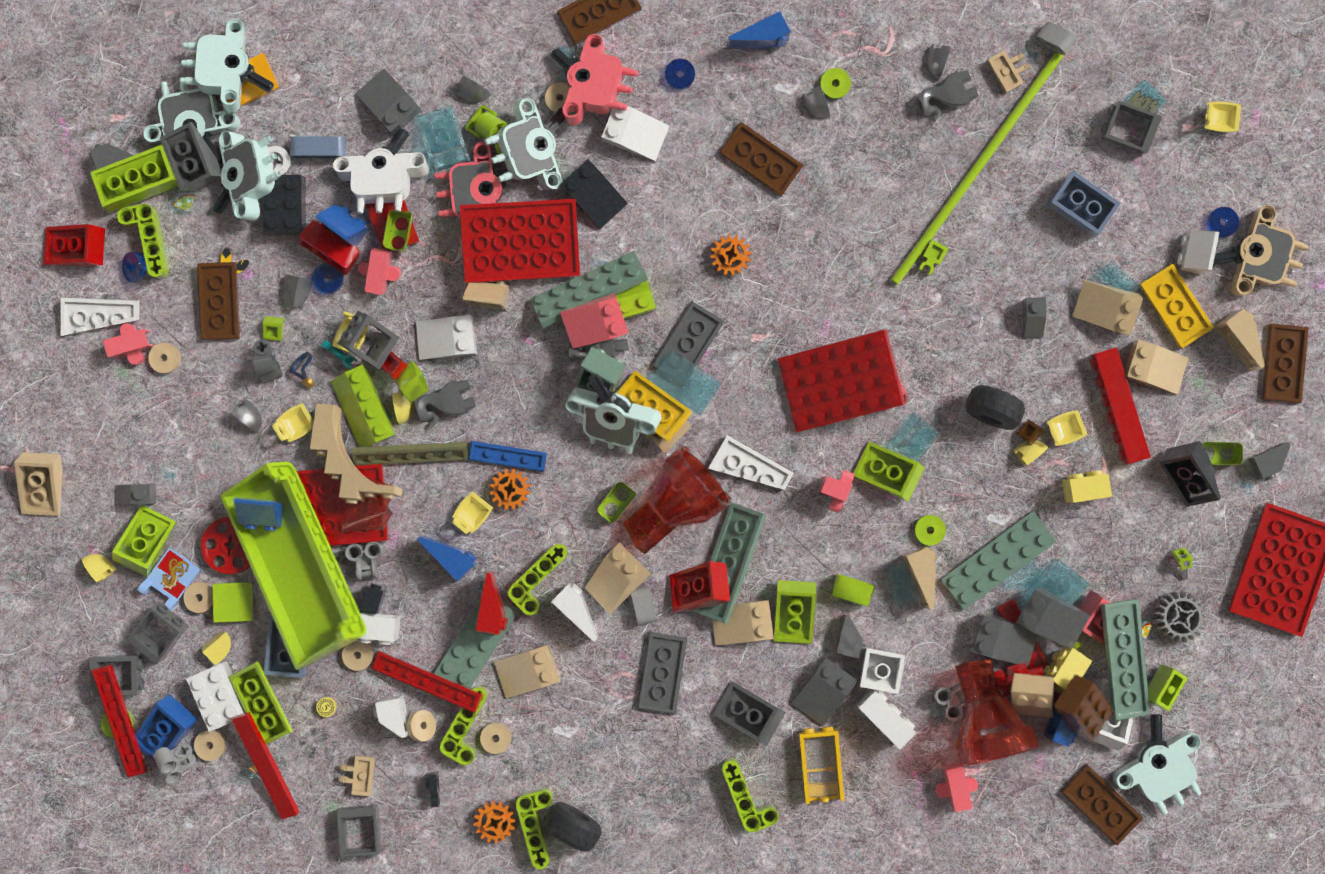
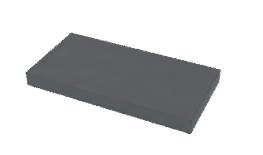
M692 301L652 367L685 386L725 321Z
M649 632L638 702L639 709L676 714L687 637Z

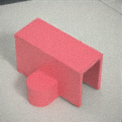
M375 247L371 250L370 260L364 261L359 265V273L367 276L365 292L382 295L386 292L388 280L396 281L401 277V269L391 265L393 250Z
M128 323L120 327V336L103 340L107 357L117 359L127 356L128 361L134 365L142 364L144 361L143 351L154 347V345L148 344L146 334L151 333L149 330L141 329L137 331L134 325Z
M843 470L839 480L830 476L823 477L818 492L832 498L828 507L829 510L840 513L851 490L854 473Z
M960 763L943 766L946 782L936 785V794L940 798L950 797L951 806L955 812L973 809L969 793L977 790V780L973 777H966L964 768Z

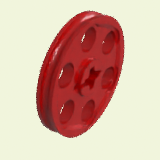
M229 516L217 519L211 523L205 530L201 540V551L206 563L212 569L224 574H237L250 568V563L246 558V554ZM226 523L228 526L227 532L219 533L218 525ZM211 538L217 542L214 549H209L206 544ZM230 540L236 545L231 551H229V547H226V543H230ZM217 556H222L225 560L224 565L221 567L215 565V558ZM237 557H241L244 560V565L241 568L234 566V560Z

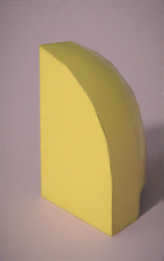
M393 393L392 399L395 415L400 425L412 417L415 411V400L410 402L403 393Z
M1038 440L1033 445L1025 441L1012 451L1021 463L1026 466L1045 452L1048 447Z
M89 554L82 558L83 565L96 582H102L117 570L104 555Z
M221 631L202 646V652L215 666L230 651L231 641L227 632Z

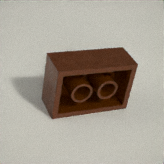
M1074 674L1054 705L1071 731L1091 742L1100 734L1102 726L1110 718L1112 712L1111 707L1096 684Z

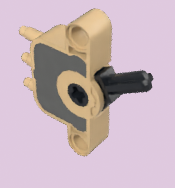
M1264 205L1255 210L1247 233L1248 236L1240 240L1236 246L1231 247L1232 250L1215 253L1213 266L1232 261L1235 264L1240 263L1237 265L1231 284V292L1237 297L1250 294L1255 283L1264 286H1272L1278 283L1292 287L1297 285L1296 281L1285 276L1288 267L1301 269L1303 266L1302 263L1291 259L1294 248L1307 251L1308 245L1296 241L1291 232L1273 226L1276 210L1271 205ZM1262 210L1267 212V219L1262 217ZM1251 249H1255L1256 253H1251ZM1240 283H1243L1245 285L1244 292L1240 291L1239 289Z

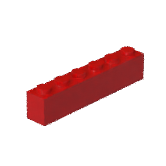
M1117 347L1092 354L1090 365L1097 374L1095 378L1096 384L1102 390L1101 400L1109 413L1107 414V420L1113 426L1114 432L1112 435L1115 443L1119 445L1118 455L1121 462L1124 461V464H1131L1151 458Z

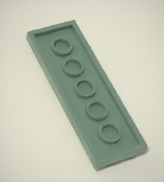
M632 251L532 297L530 300L542 327L545 328L562 320L561 311L613 293L615 295L647 281L648 278L635 252Z
M734 503L730 504L710 560L726 563L730 601L716 606L693 609L694 612L724 624L729 623L766 518L765 514Z
M1031 511L940 580L960 607L965 610L1056 543V540L1035 512Z
M501 597L505 609V618H508L506 629L499 635L476 631L481 604L480 600L434 674L470 689L520 608Z
M1139 599L1101 604L1112 719L1117 721L1150 715Z

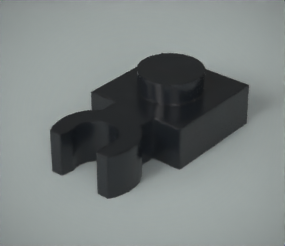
M439 771L430 772L429 777H426V789L430 790L431 807H439Z

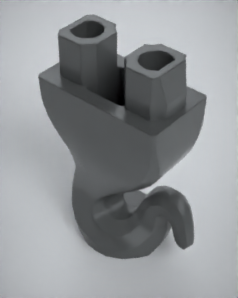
M955 71L949 74L940 86L924 89L917 96V102L924 116L935 115L933 121L936 122L941 116V110L937 106H931L929 100H934L949 108L958 109L967 106L972 100L977 98L978 92L975 87L967 90L964 87V83L971 81L969 71Z
M617 337L573 348L571 343H569L571 361L584 360L591 347L602 349L610 357L619 355V352L629 350L628 340H617Z
M468 380L448 382L440 392L424 394L415 400V407L420 420H432L429 424L431 428L439 420L436 412L427 411V405H431L439 411L452 416L465 414L467 411L475 408L474 398L470 397L463 400L461 394L471 390Z

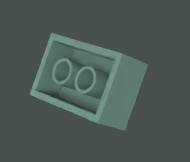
M591 347L580 367L575 386L596 393L589 381V377L597 373L608 392H615L626 365L620 359L606 355V352L602 349Z

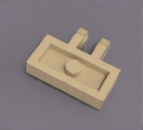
M1004 50L987 60L1005 93L1022 85L1023 81L1019 74L1030 68L1027 63L1015 69L1013 64L1024 58L1022 53L1010 59Z
M356 755L354 765H340L339 769L342 771H354L353 777H338L339 782L352 783L351 795H372L375 757Z

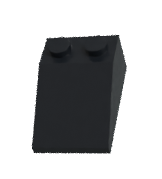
M589 159L560 184L561 189L571 199H576V205L600 230L628 204Z
M1200 441L1167 448L1159 463L1187 507L1221 499L1210 457Z

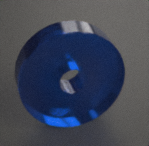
M682 58L672 60L665 69L667 84L675 90L689 88L695 80V69L691 62ZM681 71L684 75L682 77H678L676 75L677 72Z
M1229 207L1216 208L1208 215L1207 228L1209 231L1219 232L1218 238L1231 236L1239 227V217ZM1221 219L1225 220V226L1221 225Z
M128 252L123 257L122 272L128 282H141L146 276V261L139 252Z
M324 263L314 270L312 280L317 290L324 294H333L343 286L344 275L328 263ZM330 275L331 281L326 282L325 277Z

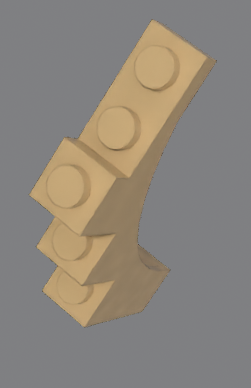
M316 404L310 449L316 451V455L327 456L324 473L330 475L331 479L341 480L339 498L346 500L345 503L357 504V501L365 502V497L376 498V495H383L382 498L392 500L394 496L402 497L403 489L396 486L377 485L367 479L354 466L346 452L342 439V409L330 404Z

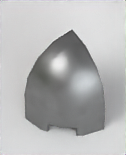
M934 44L930 46L926 66L931 76L939 80L951 47L942 45L939 48Z
M465 75L459 81L460 87L455 91L456 96L469 103H481L491 95L485 88Z
M821 86L801 96L806 109L811 115L820 119L830 118L828 104Z
M285 275L283 295L288 305L299 307L304 304L311 290L312 279Z
M244 399L239 407L236 406L230 413L244 425L258 433L262 424L260 411L251 402Z

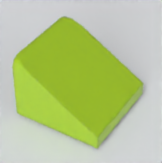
M266 316L262 322L263 339L282 341L284 318Z

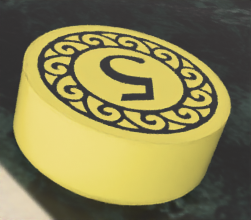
M324 697L318 701L316 709L321 716L329 717L335 713L337 704L334 699Z

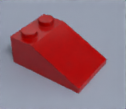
M91 224L46 227L43 265L103 266L105 228Z
M709 561L669 575L673 612L711 607L730 601L726 563Z
M488 571L486 572L476 631L499 635L506 629L508 618H505V609L494 572Z

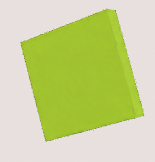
M252 582L213 584L214 622L253 621Z

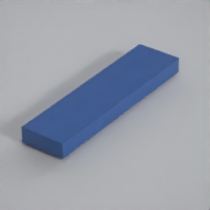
M471 441L468 460L544 472L547 453Z

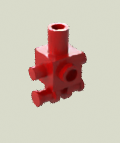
M1026 663L1007 667L1008 673L1005 674L1002 670H997L994 673L996 683L1004 695H1010L1012 692L1014 673L1045 676L1042 666L1028 670Z

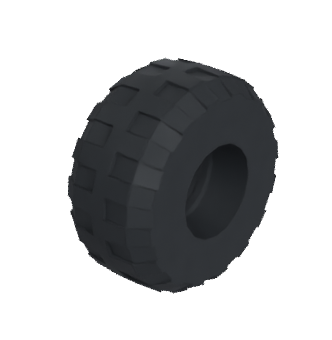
M977 385L972 388L965 404L966 411L970 416L985 424L1005 430H1014L1019 427L1025 413L1024 403L1021 399L1001 389L985 385Z
M563 802L552 804L543 820L545 829L551 835L582 852L592 850L601 836V826L595 820L575 807Z

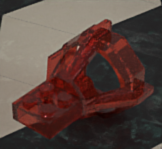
M681 446L665 460L662 478L653 493L648 497V502L623 522L635 547L644 554L650 551L677 526L706 523L731 502V497L723 490L717 479L686 446Z
M991 659L966 662L955 666L962 689V696L966 704L965 717L956 742V749L962 767L1005 758L1039 748L1035 731L1030 725L1025 726L1006 699V696L1000 695ZM1000 725H1003L1006 729L981 736L982 729L990 730L1000 727Z

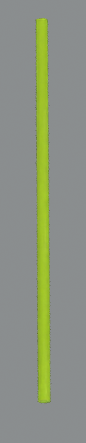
M1057 52L1053 54L891 279L892 282L897 285L900 284L1064 55Z

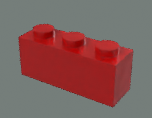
M312 219L299 235V245L345 276L359 260V249L355 245L352 246L350 243L345 242L337 233L327 230V227L321 222L317 223Z

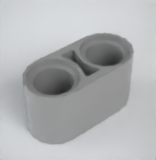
M1047 21L1036 36V40L1043 46L1061 55H1065L1076 41V37L1070 31Z
M649 586L635 589L631 596L638 626L656 622L657 617Z

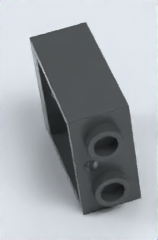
M1122 101L1111 104L1107 114L1110 117L1108 122H1104L1101 133H1103L1101 139L1141 154L1148 153L1162 116ZM1119 109L1149 120L1140 145L1110 135Z
M357 311L337 344L369 366L380 370L399 337L369 315ZM369 323L382 333L367 356L355 348L354 345Z
M157 602L149 608L127 641L157 665L167 657L188 628V625L182 618L170 611L166 605ZM154 616L158 617L175 631V634L165 648L144 632Z
M141 655L89 657L90 696H100L92 670L103 667V662L131 661L132 689H120L122 695H138L142 693L144 679L141 676V671L144 669V660L141 659Z
M379 805L339 808L337 810L340 857H346V860H354L358 856H365V858L377 857L382 851ZM373 816L375 847L348 849L346 818Z

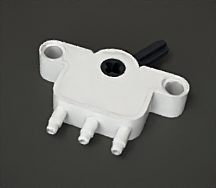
M399 129L388 147L382 146V148L374 149L366 157L344 156L335 159L333 168L342 181H351V190L357 199L356 208L358 214H363L364 204L376 203V212L382 213L383 203L395 202V211L401 212L402 201L409 196L410 178L423 177L428 174L429 165L423 154H398V151L409 136V132L405 129Z

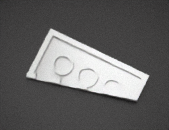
M61 298V336L139 320V300Z
M728 435L708 468L785 490L794 474Z

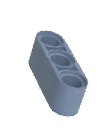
M290 137L291 158L337 159L338 157L346 156L345 137Z

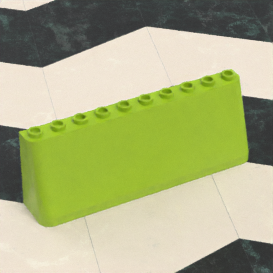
M290 462L266 463L220 495L296 670L305 668L366 635L365 623L298 473ZM233 498L274 501L284 504L282 527H276V531L264 530V526H256V529L244 528L245 525L238 522Z

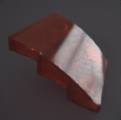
M366 477L367 479H369L377 485H389L384 482ZM376 495V498L365 497V502L357 501V504H349L342 525V533L383 530L392 515V511L388 507L391 499L382 498L383 495Z

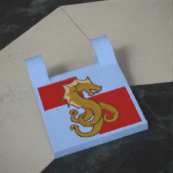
M168 548L137 590L146 595L153 586L169 598L164 605L170 611H173L177 602L201 569L171 548Z

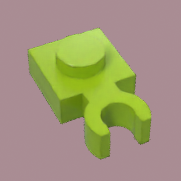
M932 239L922 256L927 260L919 266V271L924 266H928L930 270L927 275L930 276L934 272L933 265L939 266L949 248Z

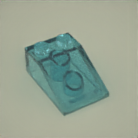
M453 104L416 116L434 173L453 167L458 163L471 161Z
M674 350L669 352L650 380L653 384L699 415L702 414L722 385L720 381Z
M1054 558L1019 603L1025 607L1034 589L1040 586L1068 603L1073 604L1090 583L1062 560Z

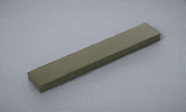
M467 442L351 448V456L354 466L468 460Z

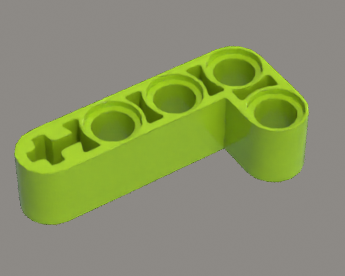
M139 204L120 209L117 213L118 221L127 227L138 226L148 273L158 279L166 278L169 273V267L157 210L148 204ZM150 209V216L144 218V211ZM131 213V220L125 222V215ZM154 228V234L148 237V229ZM157 246V254L151 255V249ZM158 266H160L161 269L158 270V273L155 272V270L158 269Z
M559 543L552 546L509 588L508 595L510 599L526 615H534L538 612L540 603L531 591L567 557L568 549L564 544ZM555 548H563V557L557 556L554 559L557 563L554 564L553 560L547 557V555L550 554L552 557L556 553ZM547 560L550 563L548 571H543L540 568L541 561ZM528 574L536 576L535 584H529L526 581ZM514 587L522 589L521 597L517 598L513 595ZM528 601H533L536 604L534 611L526 609Z
M476 686L472 689L476 692L481 691V694H483L477 712L472 717H467L464 714V708L461 707L440 744V750L444 755L462 765L471 764L476 756L475 749L463 742L488 697V692L483 686ZM455 725H462L464 733H457L454 729ZM445 742H453L454 750H447ZM463 751H469L471 753V759H463L461 753Z
M734 758L725 759L722 763L723 774L745 830L752 833L776 824L779 818L776 808L772 805H766L756 809L739 763ZM730 763L732 766H736L734 767L736 775L732 777L730 770H726ZM741 782L743 784L742 789L734 790L732 788L733 783ZM742 800H748L750 805L744 809L739 806V803ZM767 811L775 813L774 817L770 820L764 817ZM749 818L757 820V823L752 827L746 824Z
M540 788L523 793L516 802L532 865L539 870L546 868L550 860L549 850L537 811L548 807L552 802L553 793L548 788ZM545 793L549 796V800L541 802L539 795ZM528 799L530 806L523 807L520 804V800ZM532 817L535 819L536 824L528 826L525 819ZM537 836L540 838L541 843L535 845L531 842L530 838ZM539 849H541V850H540V855H541V857H542V858H545L543 863H541L540 860H537L538 855H539V854H538V850H539Z

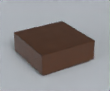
M1028 419L1016 434L1030 445H1033L1044 430Z

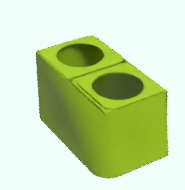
M395 210L389 212L383 245L386 249L406 253L413 220L411 212H396ZM404 217L408 220L409 224L406 230L400 231L396 228L395 222L398 218ZM396 236H401L405 240V245L401 249H395L391 244L392 239Z
M413 360L407 363L408 366L397 379L400 390L410 402L429 391L425 377L422 375L423 373Z
M1239 442L1201 443L1204 448L1210 447L1213 449L1214 457L1210 460L1212 465H1240L1243 462V446ZM1225 447L1233 451V457L1229 461H1225L1220 457V451Z
M623 482L616 483L599 505L598 513L609 522L617 521L636 496V492ZM626 488L629 491V498L626 501L617 499L616 492L618 489ZM608 503H614L617 506L618 512L616 515L608 516L605 514L604 508Z
M836 573L831 595L868 607L876 586Z

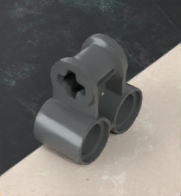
M265 339L257 340L253 345L255 356L253 358V366L256 374L260 375L262 382L282 377L279 362L276 361L275 351L270 346V343Z

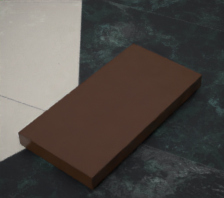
M576 0L558 10L557 13L576 46L585 41L588 36L608 29L641 11L642 8L638 0Z
M740 122L719 152L721 156L780 197L783 196L803 167V164L742 122Z
M237 262L197 263L201 340L240 339Z
M1269 324L1262 400L1302 403L1309 327Z
M1085 764L1060 791L1117 846L1143 819L1088 764Z

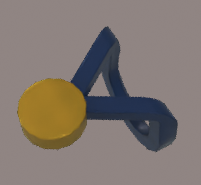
M309 352L303 353L294 361L290 372L302 379L304 386L312 388L315 383L307 377L305 372L306 366L312 359V355ZM308 357L301 367V374L296 372L295 369L298 364Z

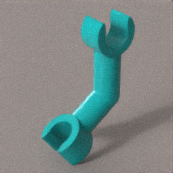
M326 339L321 344L322 347L342 360L343 364L349 369H353L350 367L353 361L358 362L352 355H346L340 349L333 347Z

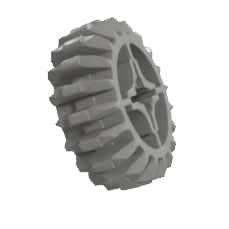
M1174 591L1173 596L1170 593L1166 594L1167 600L1164 598L1160 599L1163 605H1156L1160 611L1154 612V615L1159 616V618L1154 619V622L1160 623L1156 628L1157 630H1163L1162 636L1168 635L1167 639L1170 641L1174 639L1177 643L1181 640L1186 643L1188 638L1190 640L1195 639L1194 634L1201 635L1198 629H1205V626L1201 625V623L1207 622L1206 618H1202V615L1207 614V611L1201 610L1204 604H1198L1200 600L1198 597L1193 598V594H1186V591H1181L1180 594L1178 591ZM1185 601L1191 608L1183 610L1176 602ZM1170 608L1172 614L1169 618H1167V612ZM1179 613L1183 614V616L1181 617L1182 620L1177 619L1180 617ZM1194 615L1193 623L1190 625L1189 619ZM1179 624L1184 631L1175 632L1169 626Z

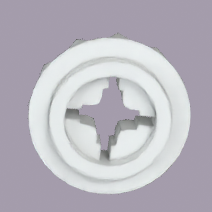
M279 146L269 147V154L274 153L278 155V160L283 163L277 164L274 168V164L271 162L273 172L279 171L281 175L287 173L291 166L289 153Z

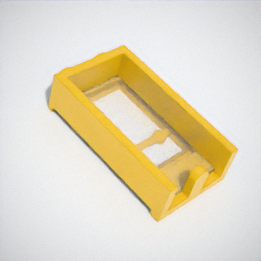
M824 726L822 730L814 731V728L802 729L803 732H798L805 803L810 804V801L829 802L831 799L845 801L838 730L833 729V726Z

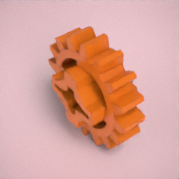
M728 234L727 239L721 236V242L715 241L716 248H711V251L715 253L710 256V259H715L712 266L718 265L717 272L724 270L725 276L728 272L731 273V276H734L735 271L741 274V268H748L745 263L751 262V259L747 258V256L752 254L751 251H747L750 245L743 244L744 238L739 241L738 235H735L734 239L731 238L730 234ZM731 243L729 247L721 248L724 244ZM737 245L741 247L743 254L739 253ZM733 247V255L736 257H732V260L728 263L729 259L726 253L729 254ZM718 256L724 259L725 265L721 264ZM735 262H739V263H740V262H741L740 265L731 268V265H732L733 263H735Z
M505 469V474L499 471V478H492L495 484H490L489 486L494 488V491L489 493L495 495L492 500L493 502L499 501L498 507L504 504L505 510H508L509 506L515 510L516 504L522 507L521 501H528L525 496L526 494H531L530 491H527L531 484H526L528 477H521L523 472L516 474V469H513L509 473V470ZM509 476L506 483L499 484L503 478ZM516 478L521 481L523 488L518 487ZM512 482V487L515 488V492H511V494L509 495L508 491L505 490V488L509 487ZM498 490L504 494V500L499 496ZM517 494L521 495L517 501L512 502L514 496Z
M492 800L490 806L486 802L484 803L485 809L481 807L478 809L481 814H475L474 818L478 819V821L474 822V826L479 827L476 833H482L481 839L486 836L488 843H490L491 839H494L495 844H497L499 838L504 842L506 840L505 835L510 837L512 835L510 830L515 829V826L511 824L516 821V818H511L514 811H508L509 805L503 807L502 801L496 805L495 800ZM494 809L500 810V811H502L503 813H501V814H500V813H497V812L494 811ZM486 813L487 821L482 824L483 815ZM492 818H494V820H497V819L499 820V819H501V820L498 822L497 826H496L495 823H494V824H490L491 821H492ZM507 820V828L504 830L502 824ZM488 830L494 831L495 834H491V833H489V832H487V831H488Z

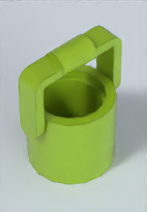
M481 105L470 118L465 128L477 138L481 139V137L487 139L496 135L502 127L508 124L498 118V114L485 105Z

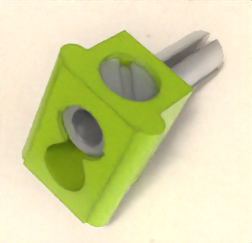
M1186 548L1172 551L1175 562L1182 570L1183 579H1189L1188 568L1192 567V556Z

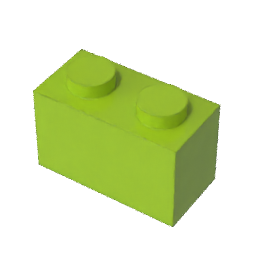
M1161 664L1148 686L1149 702L1158 708L1170 711L1188 678L1176 669Z

